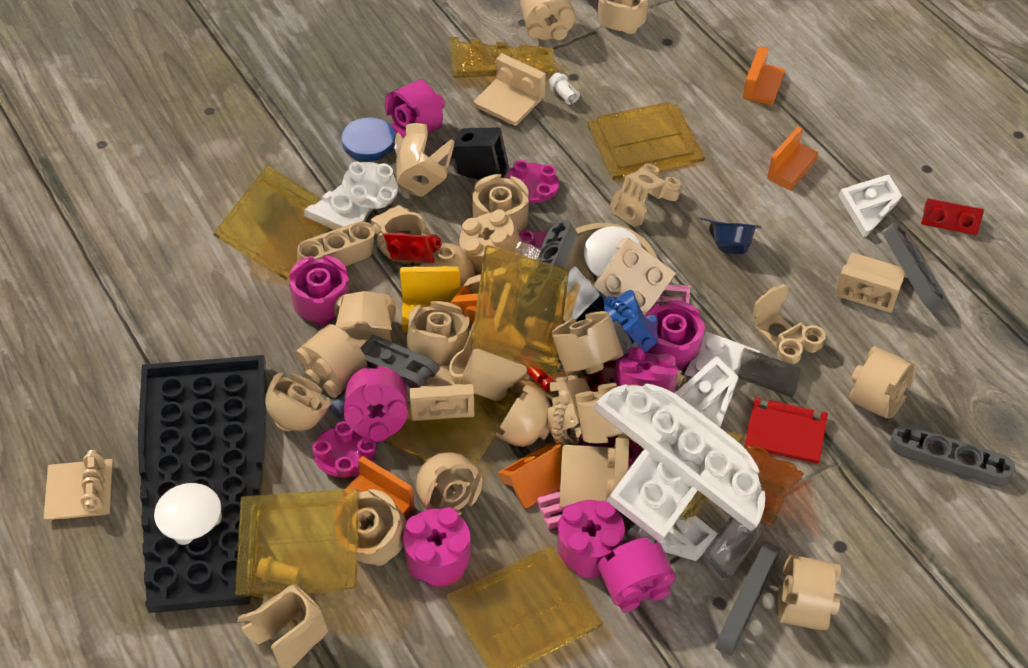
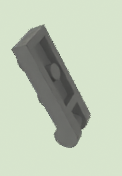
M373 334L360 348L367 360L368 368L377 369V366L390 368L397 372L410 388L426 386L428 378L434 377L440 370L439 365L434 360ZM415 368L420 369L417 373L413 372Z

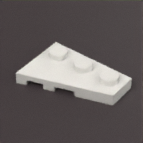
M342 181V185L332 192L328 191L318 203L308 206L304 210V217L336 230L355 222H365L372 209L361 207L350 200L344 191Z

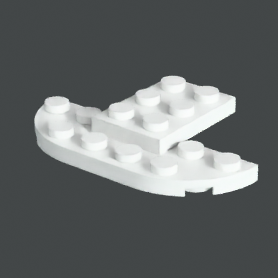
M625 384L605 393L592 407L644 448L606 501L658 542L665 538L697 491L704 494L750 531L757 527L764 511L765 491L761 490V484L757 475L760 471L755 461L738 441L681 397L667 389L652 384L628 387Z

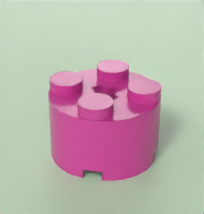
M416 80L386 95L385 112L387 116L391 114L394 123L390 125L396 134L400 133L405 138L406 125L412 123L427 124L428 134L442 127V109L445 107L444 99L440 94H436L425 80Z
M323 255L324 259H314V256L306 257L297 262L290 272L289 286L294 310L300 317L312 321L318 326L327 325L331 320L336 319L334 313L335 301L342 295L350 294L349 278L345 265L337 258Z
M670 300L669 304L661 306L660 303L655 304L647 311L645 317L647 318L650 315L657 317L658 343L646 353L657 355L670 354L674 356L678 370L683 372L701 351L705 329L704 321L700 317V312L689 303Z
M639 347L628 348L627 354L616 360L613 383H616L617 387L625 384L638 386L652 384L675 393L678 367L675 364L676 358L670 354L657 355L646 353Z
M377 366V369L367 370V368L357 371L349 379L345 392L344 419L350 428L357 434L371 438L376 442L386 440L402 428L408 415V394L403 378L394 370L382 366Z
M584 500L569 504L563 509L558 523L557 553L561 563L566 568L568 566L576 571L575 574L586 578L601 576L598 569L599 561L604 556L607 562L615 557L613 550L624 543L625 526L621 515L615 510V507L606 500Z
M445 507L443 509L423 511L407 520L403 534L405 563L411 576L416 580L425 581L427 585L433 587L447 586L458 581L464 575V571L471 561L470 531L463 518L453 508Z
M648 537L636 539L613 550L615 557L607 562L604 556L598 563V569L614 605L619 606L623 613L636 609L640 605L639 601L651 597L653 601H659L671 594L669 587L676 580V575L661 543L656 539L654 543H651Z

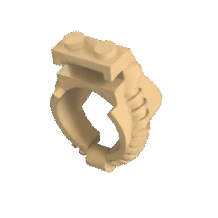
M400 205L392 207L371 219V225L374 227L375 234L377 235L379 248L389 259L391 257L387 250L383 236L384 233L410 230L411 235L428 236L431 234L421 215L410 212L409 209H404ZM392 260L394 262L396 261L397 263L402 262V264L413 263L415 266L420 264V262Z
M578 374L557 377L556 382L550 383V391L558 390L559 396L552 398L553 407H548L547 420L549 429L556 444L563 446L578 445L582 433L575 395L590 391L585 377L579 378ZM572 427V431L569 436L567 433V429Z

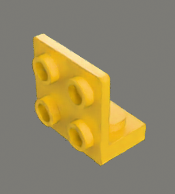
M414 266L400 268L402 333L408 332L409 314L414 307L420 304L421 308L428 307L432 301L451 303L461 287L460 267Z

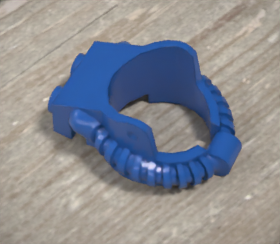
M628 290L617 298L608 296L604 299L605 311L610 314L613 323L618 321L632 344L636 342L644 352H647L658 343L656 327L658 319L654 315L645 317L637 303L633 290Z

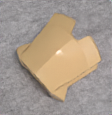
M412 123L406 125L405 138L400 133H397L395 137V152L397 155L395 180L398 187L414 196L423 197L446 179L455 141L451 139L428 157L424 153L428 138L427 124ZM422 175V182L415 181L413 177Z
M362 291L340 296L334 304V313L337 318L335 326L341 328L350 336L347 342L353 348L357 345L361 348L372 334L392 342L389 330H392L391 325L395 319L397 307L394 300L384 293Z
M483 319L472 324L463 350L458 352L450 362L449 372L454 384H473L475 394L497 401L503 399L507 395V389L527 372L526 366L512 361L526 343L511 325H507L501 332H496L494 330L495 320Z
M295 584L290 585L281 593L270 598L257 610L240 615L237 618V622L250 621V623L241 627V631L257 644L273 638L290 620L302 621L271 646L279 668H292L328 632L319 606Z

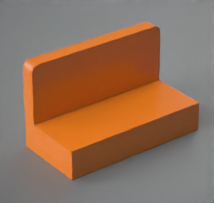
M759 46L746 77L743 98L773 105L785 75V69L766 64L769 48Z
M799 126L771 156L767 176L768 180L790 191L817 161L819 154L818 151L800 143L803 128Z
M547 443L497 472L502 484L513 486L523 508H529L537 503V498L552 494L560 489L563 445Z
M363 456L358 460L359 475L343 491L344 499L354 492L360 493L368 491L367 489L380 490L394 501L406 518L415 508L413 487Z

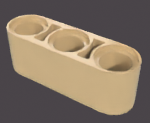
M360 221L304 240L297 248V262L309 256H314V259H324L323 255L337 258L345 266L367 259L373 254L374 227L367 222Z

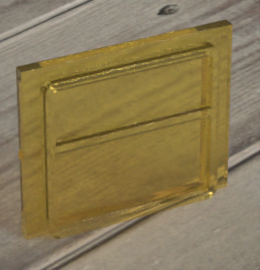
M665 102L601 115L597 117V120L588 122V128L612 180L626 178V175L639 171L644 164H652L657 166L659 170L702 162L705 159L677 104L672 105Z
M267 165L214 231L213 235L287 281L292 267L297 263L298 245L304 240L321 235L327 227L304 217V210L322 199Z
M490 245L485 246L470 350L480 349L525 366L556 373L559 355L553 341L552 331L563 324L569 270Z
M507 389V395L503 399L495 401L474 393V417L412 421L410 402L404 425L399 431L384 440V442L424 461L439 453L451 452L463 455L476 466L500 430L501 424L516 399L520 398V394Z
M354 488L241 497L235 595H252L253 597L275 596L292 584L297 585L306 594L342 592L346 589H356L359 490Z
M553 545L446 595L448 602L468 634V638L472 641L487 668H520L603 626V622Z

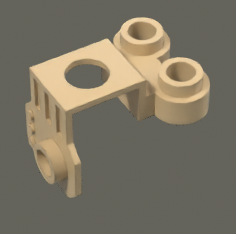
M644 164L639 171L626 175L621 190L614 193L610 204L611 211L618 218L633 227L642 225L647 212L645 200L648 193L658 199L664 198L669 201H677L682 191L681 182L674 177H666L665 180H662L657 166Z
M782 284L779 287H772L756 301L753 315L756 316L754 327L778 350L777 357L780 362L786 366H792L800 361L803 349L810 353L820 350L824 345L826 334L822 328L815 325L806 327L802 322L792 327L779 314L781 305L787 299L789 286ZM772 325H780L786 331L776 337L770 334L769 328Z

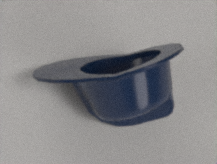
M698 217V219L712 222L715 243L718 249L727 254H745L752 243L755 229H761V226L725 223Z

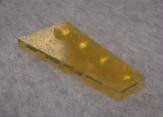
M450 36L453 78L496 76V59L502 53L544 73H555L553 48L520 44L518 48H514L505 42H496V45L482 44L481 40L471 39L470 42H461L459 37Z

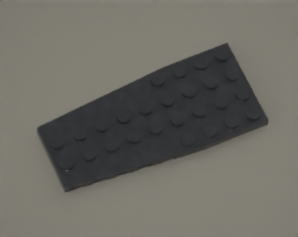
M264 355L142 365L138 422V461L141 477V526L144 539L142 548L145 561V606L148 613L245 605L251 601L266 443V361ZM187 483L205 485L212 489L220 500L221 522L205 535L193 539L189 544H178L175 539L167 537L157 527L154 517L156 505L167 491L176 486Z

